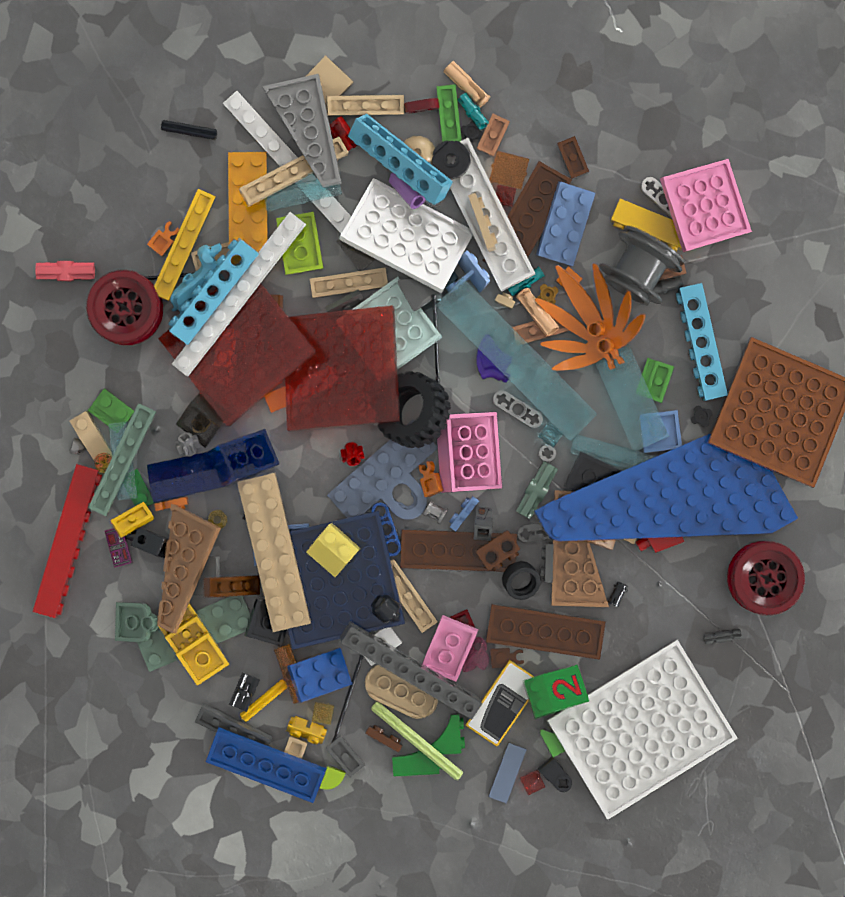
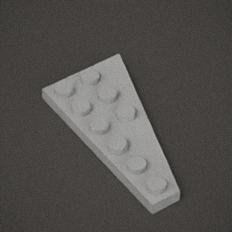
M319 74L263 86L322 187L342 184Z

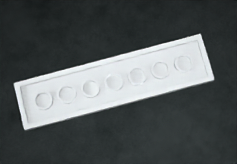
M466 138L460 142L468 149L471 164L463 176L452 180L453 183L450 189L500 290L503 291L536 274L469 138ZM447 156L448 161L446 163L454 164L456 156ZM476 193L478 198L482 197L485 208H482L484 216L488 215L491 226L488 228L490 233L495 234L498 242L495 244L496 250L489 252L486 247L468 195Z

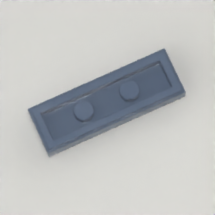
M508 742L488 797L507 804L527 749Z

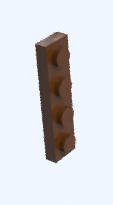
M260 576L204 578V597L260 595Z

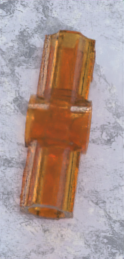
M290 644L274 649L292 701L295 704L299 703L292 680L287 677L286 672L288 670L287 666L296 663Z

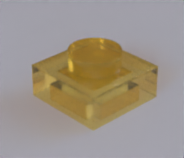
M315 702L312 721L331 725L334 705Z

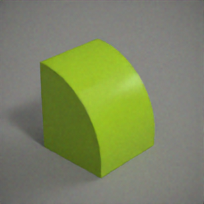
M328 765L320 789L328 790L337 787L344 779L346 772Z

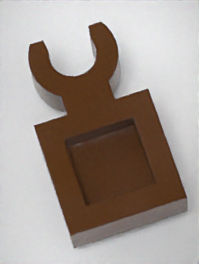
M510 648L490 649L492 668H504L509 660L514 661L516 664L524 663V660L516 659L518 653H523L521 649H517L513 653H510Z

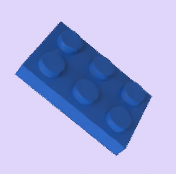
M341 648L287 666L299 703L352 685Z

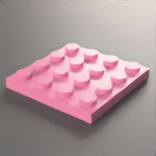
M729 159L660 179L683 252L752 232Z

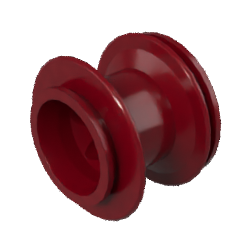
M117 270L103 275L92 286L86 302V312L91 326L100 336L115 344L135 345L146 341L159 328L163 317L162 298L158 297L154 284L143 275L129 270ZM121 291L122 297L117 299L115 294ZM132 292L136 293L134 300L129 299V294ZM110 302H113L114 308L112 310H108V305ZM118 303H122L124 305L128 303L127 307L130 310V312L125 310L121 312L122 308L120 307V305H118ZM137 305L142 306V311L136 313L134 310ZM114 315H119V322H113ZM132 316L134 318V322L132 324H127V317Z
M758 541L744 546L734 555L728 567L727 583L732 597L744 609L760 615H776L787 611L799 600L804 589L805 573L800 559L791 549L775 542ZM771 561H774L776 567L775 569L771 570L769 568V563ZM756 563L762 564L760 571L755 570ZM769 573V577L772 578V580L774 581H767L766 583H764L765 579H763V577H761L760 575H768ZM779 573H782V581L777 579ZM751 576L756 577V582L754 584H751L749 582V578ZM777 586L778 590L773 594L771 588ZM759 587L764 588V594L759 595L757 593Z

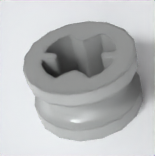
M544 445L539 450V457L542 461L550 462L556 456V450L551 445ZM544 448L553 451V455H550L551 458L547 459L546 456H542V451L545 452Z

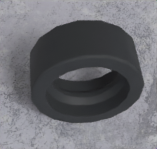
M520 561L511 564L502 576L504 588L509 596L517 600L532 597L539 590L541 584L538 572L528 562ZM523 572L531 574L532 578L527 586L521 589L512 588L511 582L516 575Z

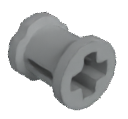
M431 500L423 515L434 518L440 524L448 509L441 508Z

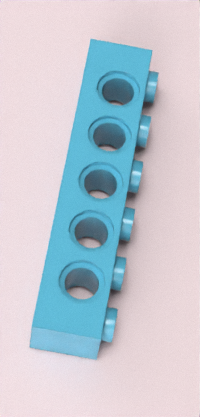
M368 114L356 118L348 135L356 145L367 151L370 156L377 159L385 168L396 174L399 179L406 182L414 191L425 197L428 202L434 205L445 199L453 183L452 180Z
M238 238L237 241L234 239L229 244L227 254L225 256L222 254L216 261L217 267L213 271H208L204 277L206 281L202 286L198 285L194 289L192 299L190 301L186 300L180 308L182 311L178 317L174 316L168 323L170 326L168 328L169 331L187 345L258 256L259 253L241 238ZM233 255L241 257V261L238 264L231 263ZM222 270L229 272L227 279L222 280L219 278V273ZM211 285L217 287V292L213 295L207 293V288ZM197 301L205 302V307L202 310L195 308ZM186 316L194 318L193 323L190 325H185L183 319Z
M703 284L679 288V293H676L678 305H682L683 311L680 312L682 323H686L687 330L684 331L685 338L691 344L689 355L690 359L694 360L696 366L693 368L694 377L699 379L698 395L700 398L703 397V401L727 396L728 393ZM694 300L697 303V309L690 310L687 306L688 301ZM693 319L701 321L702 326L700 329L693 328ZM702 337L705 339L706 345L704 348H699L696 345L697 338ZM702 356H707L710 359L708 367L700 363ZM706 375L714 377L713 385L705 383Z

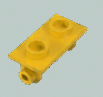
M291 716L286 732H289L291 736L296 738L303 737L312 744L323 743L327 732L324 726L312 722L310 728H307L308 720Z

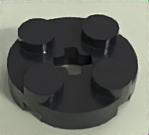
M443 141L433 151L432 164L450 180H454L463 176L469 169L471 164L470 153L466 146L459 141ZM455 155V163L447 164V156L453 157Z

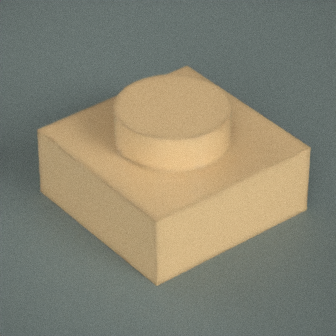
M504 292L502 295L498 294L494 301L511 310L515 304V301L512 300L513 296Z
M290 736L284 752L302 759L308 742Z

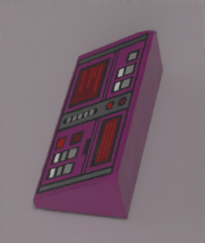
M114 528L105 530L114 568L133 563L125 536L120 538Z

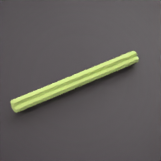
M379 702L372 706L371 710L452 778L455 780L460 779L463 771Z

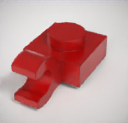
M343 116L338 117L330 124L332 137L334 139L340 137L348 151L358 146L348 137L351 129Z

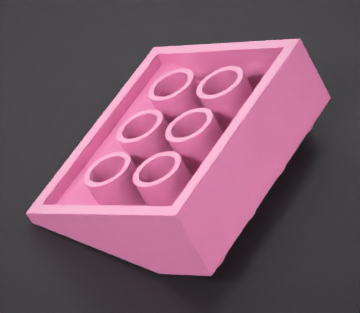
M497 412L450 415L449 420H446L445 424L447 426L445 430L442 429L441 435L437 438L439 472L444 490L441 493L502 488Z

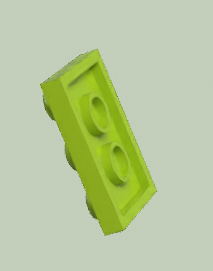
M314 212L296 214L295 216L303 221L306 226L282 255L286 275L324 269ZM285 217L276 218L277 227L281 224Z

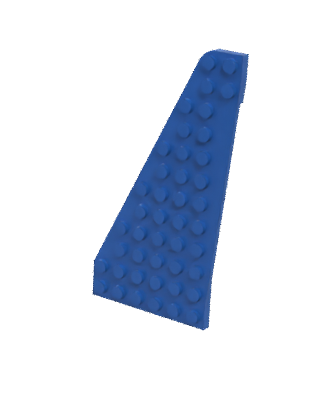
M711 433L556 499L534 511L547 536L555 541L771 534L798 519L771 470L708 444Z

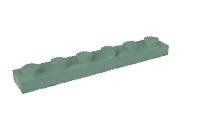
M138 403L88 507L89 509L107 516L156 411Z

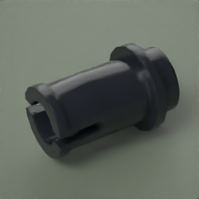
M617 581L613 585L615 588L608 603L619 607L625 592H628V586Z

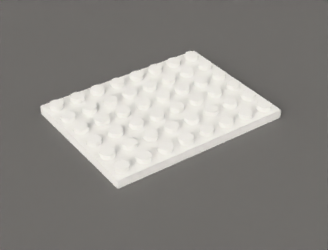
M678 640L673 641L588 694L590 702L562 710L547 720L607 820L738 739Z

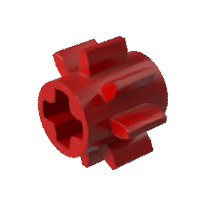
M355 442L347 443L344 449L340 450L342 462H347L350 466L358 465L361 459L365 458L362 445L358 446Z

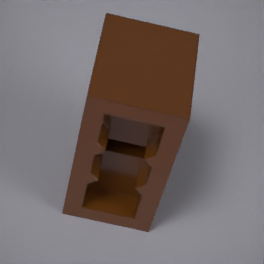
M506 530L475 552L488 571L490 569L496 571L503 566L502 561L507 558L510 561L519 555L517 551L520 548L509 531ZM504 541L512 543L511 551L504 552L501 545ZM488 552L496 554V560L492 563L487 562L485 559Z

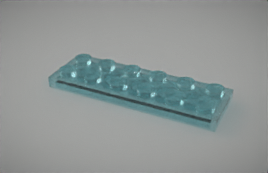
M628 343L618 349L619 356L623 358L625 363L619 364L614 359L616 368L612 370L609 369L608 361L605 358L595 364L630 445L635 452L669 437Z

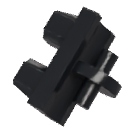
M242 672L229 705L247 712L260 679Z

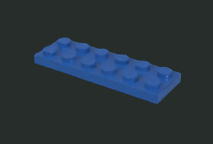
M218 727L206 760L207 763L314 803L327 769Z

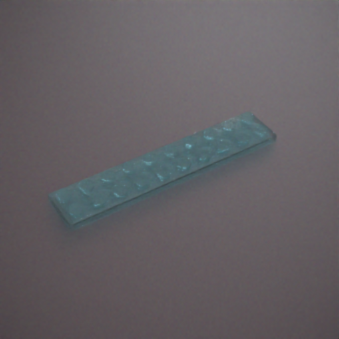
M464 278L436 304L437 308L569 441L597 415Z

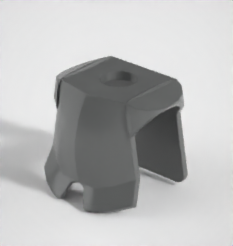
M411 277L398 280V285L413 311L421 308L426 312L433 308L432 294H436L437 307L442 305L440 292Z

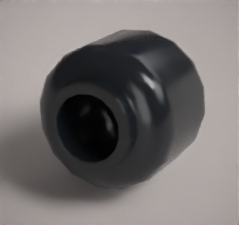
M387 594L377 596L371 604L372 614L383 623L394 622L400 615V604Z

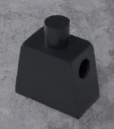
M138 528L125 535L126 539L133 541L131 546L154 556L165 558L166 544L169 538L142 528Z

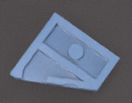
M473 496L471 499L467 497L461 505L463 509L459 515L455 513L449 520L451 523L450 528L456 532L479 500Z

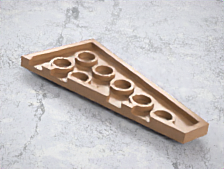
M554 490V500L574 491ZM553 540L551 606L609 607L590 543L586 541Z
M171 504L170 511H172V517L168 526L170 534L166 544L163 570L165 571V577L161 587L163 595L162 601L159 604L157 626L176 634L221 527L175 504Z

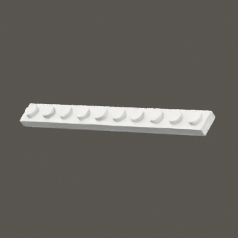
M238 91L223 103L280 167L298 158ZM313 174L295 182L301 191L342 234L351 218L350 214L325 187H322L319 180Z
M291 212L288 213L260 249L255 260L191 342L180 352L172 365L186 376L190 375L306 226L303 221Z

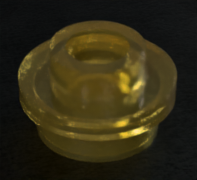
M215 510L209 514L208 521L223 528L227 523V516L223 511ZM216 516L221 518V522L218 524L214 522Z

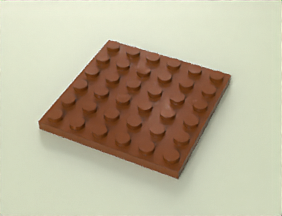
M750 337L708 444L814 488L845 412V377Z

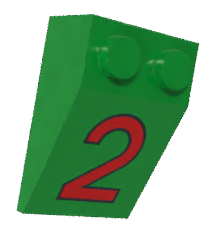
M578 665L523 680L534 719L590 702Z

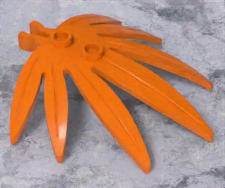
M592 264L603 320L584 288L566 270L558 265L555 268L564 289L578 314L587 325V328L573 315L557 305L540 298L535 299L537 304L558 323L588 341L587 344L571 340L541 342L542 346L557 351L586 353L585 355L575 356L562 361L552 367V370L579 369L592 365L603 358L608 361L607 364L610 370L615 369L614 359L619 364L625 363L623 358L619 356L618 349L631 342L644 323L645 314H641L626 327L631 311V292L627 291L621 303L616 326L614 327L611 296L597 264Z

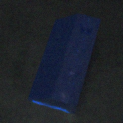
M222 449L147 465L153 502L230 486Z

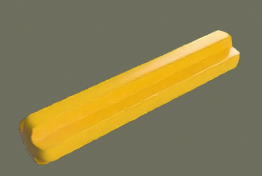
M281 679L252 703L247 712L243 711L240 713V717L245 722L251 719L288 688L285 680Z

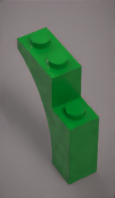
M459 713L451 714L443 733L430 744L441 754H459L461 749L465 748V739L460 735V729H464L463 718H459ZM421 751L392 756L393 777L440 774L439 769H442Z

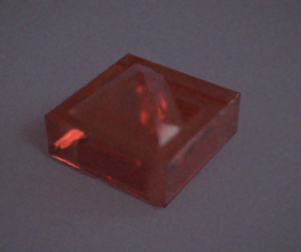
M498 184L496 195L501 205L513 207L516 188Z
M538 770L520 777L528 795L545 788Z

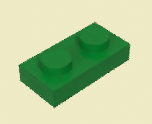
M135 469L127 473L123 484L134 505L137 506L144 502L148 507L155 503L139 470Z

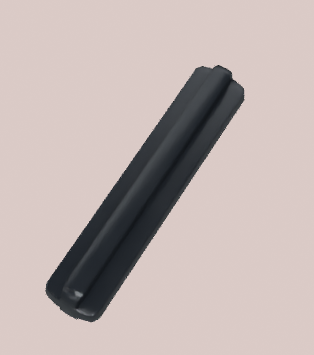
M163 120L161 123L162 131L212 140L217 138L218 132L216 129Z

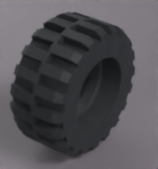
M406 371L405 374H396L395 379L391 377L387 381L388 384L382 386L380 395L376 397L377 405H374V412L377 414L374 415L375 422L378 423L377 427L383 432L385 437L407 448L424 447V443L429 445L433 442L434 438H438L441 435V430H445L447 426L445 424L446 420L450 418L448 410L451 409L450 402L447 401L449 396L441 384L420 372ZM421 394L423 398L421 414L411 424L403 425L402 410L404 405L413 396Z

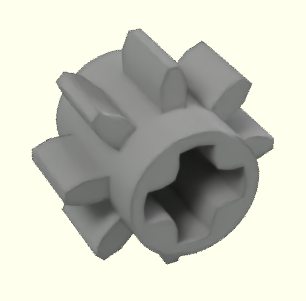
M191 433L181 434L178 437V441L175 442L179 454L184 453L185 456H193L197 453V448H200L197 435L192 436Z

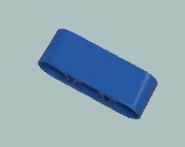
M376 503L372 507L371 512H375V508L380 505L386 509V513L381 517L382 525L389 524L392 527L391 533L385 535L387 545L390 542H395L398 545V550L395 553L389 552L390 556H396L401 551V543L389 508L385 503Z

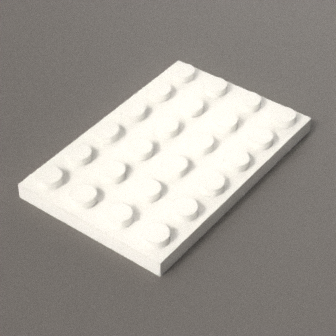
M373 178L340 235L339 240L442 293L468 246L473 233L470 228L424 204L416 209H412L394 188Z

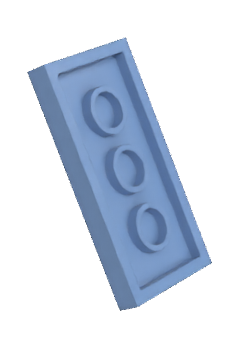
M558 181L536 253L537 256L569 266L574 265L594 200V192Z

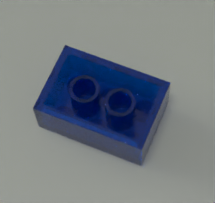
M265 429L218 445L208 451L223 487L270 470L280 464Z

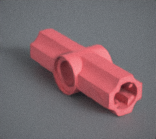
M57 261V263L39 262L36 263V279L57 281L95 279V264L74 263V261Z

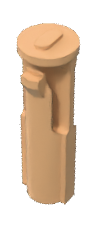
M454 61L445 68L444 73L461 90L465 91L480 108L488 102L491 96L485 93Z
M525 288L516 296L517 300L529 312L546 336L554 334L559 329V326L537 304L536 298L530 289Z

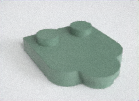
M116 602L115 641H147L151 633L155 632L159 627L157 626L158 617L151 613V608L145 603Z

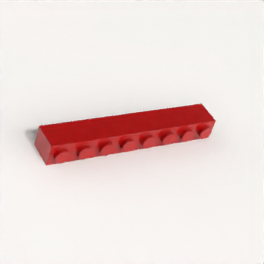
M80 464L75 466L33 608L35 613L52 618H57L58 615L62 614L64 608L62 599L63 596H67L70 587L67 585L69 578L73 577L75 567H72L74 559H78L80 554L78 545L80 541L83 542L86 530H83L85 522L88 523L91 517L88 507L95 495L96 486H99L102 480L100 470Z

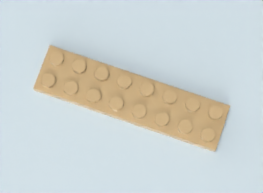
M276 473L238 481L237 484L273 632L310 624L309 611Z

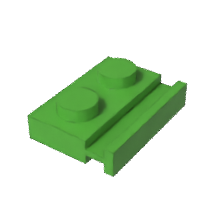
M647 358L635 394L662 403L674 366Z
M105 388L87 410L118 434L134 413L133 409Z

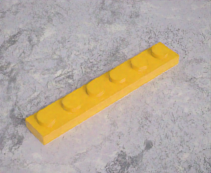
M200 189L197 190L154 285L158 297L169 301L216 196Z

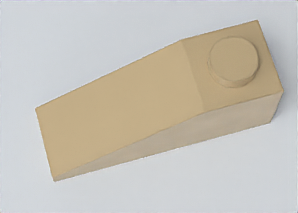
M88 411L70 420L74 430L94 461L100 454H108L111 458L114 454ZM110 462L103 463V466L99 467L101 468L100 471L108 467Z

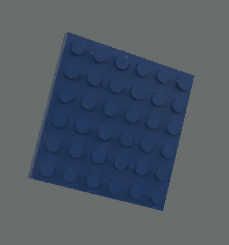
M379 511L289 531L311 620L310 624L288 629L292 650L340 639L341 634L350 621L368 632L405 624ZM331 523L361 548L336 577L330 574L307 553V550ZM387 594L400 604V615L396 621L383 623L372 614L371 604L377 596Z

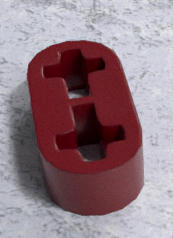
M438 98L404 103V110L407 114L440 109Z

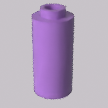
M391 173L389 183L412 209L420 207L425 202V197L414 191L411 186L399 179L396 174Z

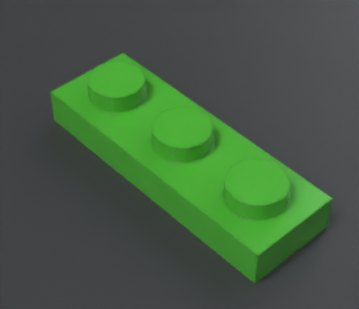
M456 84L436 86L440 105L439 116L442 142L448 140L460 142L462 140Z

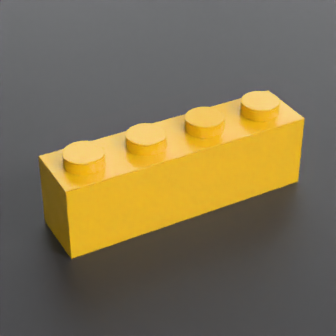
M619 199L610 222L614 223V227L624 230L627 225L638 228L662 241L677 252V249L682 250L672 219Z

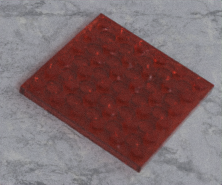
M260 283L188 377L225 424L230 427L317 352L263 284ZM217 288L212 293H210V295L215 294L217 292ZM201 301L195 308L202 310L205 307V302ZM186 316L183 319V323L190 325L193 323L194 318ZM169 330L158 338L174 359L177 358L187 345Z
M394 306L283 317L287 431L400 421Z

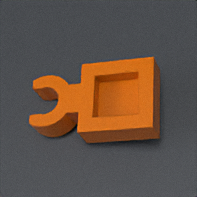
M170 221L166 223L165 231L161 232L158 230L147 244L162 257L174 243L170 238L177 235L180 230L177 227L175 231L171 232L169 227L172 222Z
M427 461V469L426 465H419V471L424 476L420 479L424 497H431L444 490L439 473H434V462Z
M188 497L155 503V510L171 508V504L185 509V505L189 504Z

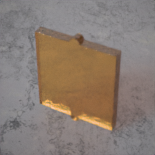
M497 151L494 164L491 165L492 172L489 181L521 190L524 178L527 176L526 170L529 159Z

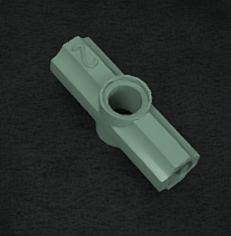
M545 461L543 462L535 478H532L516 512L529 519L533 516L538 504L542 502L548 492L549 485L558 471L557 468Z

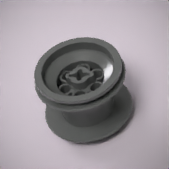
M627 225L624 228L625 232H619V236L628 247L615 267L604 263L599 265L600 269L606 274L604 279L610 286L624 295L627 291H630L631 299L646 306L650 302L662 304V299L653 291L654 287L666 269L681 272L682 268L680 265H683L685 260L662 241L638 228Z

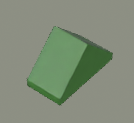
M540 729L539 734L552 757L565 751L554 733Z

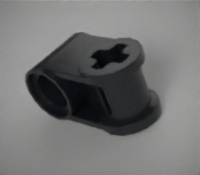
M552 756L538 768L540 773L558 791L567 792L571 789L572 780ZM559 779H567L566 783L568 786L566 788L564 786L559 787Z

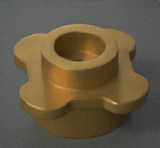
M546 284L541 285V292L537 298L555 304V296L558 293L557 287H547Z

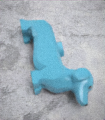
M220 243L211 247L208 245L199 247L197 255L201 262V267L195 273L185 275L182 279L183 282L172 292L170 301L174 306L172 308L173 312L179 310L181 313V306L186 300L190 301L194 296L192 295L194 289L198 285L202 286L206 281L204 277L208 271H213L217 267L214 257L222 249ZM219 273V278L224 280V276ZM213 285L209 286L207 288V291L210 290Z

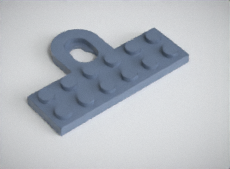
M389 440L327 496L346 518L364 514L382 499L396 516L402 519H414L424 512L427 505V497H424L421 485L410 473L436 451L438 447L432 442L429 445L424 443V447L407 448ZM406 484L409 486L411 495L414 498L412 505L405 506L393 498L392 491L396 485Z

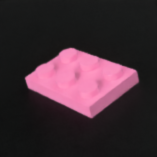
M442 615L422 664L440 675L457 682L478 629Z

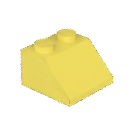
M331 523L307 550V553L330 574L336 577L361 548Z

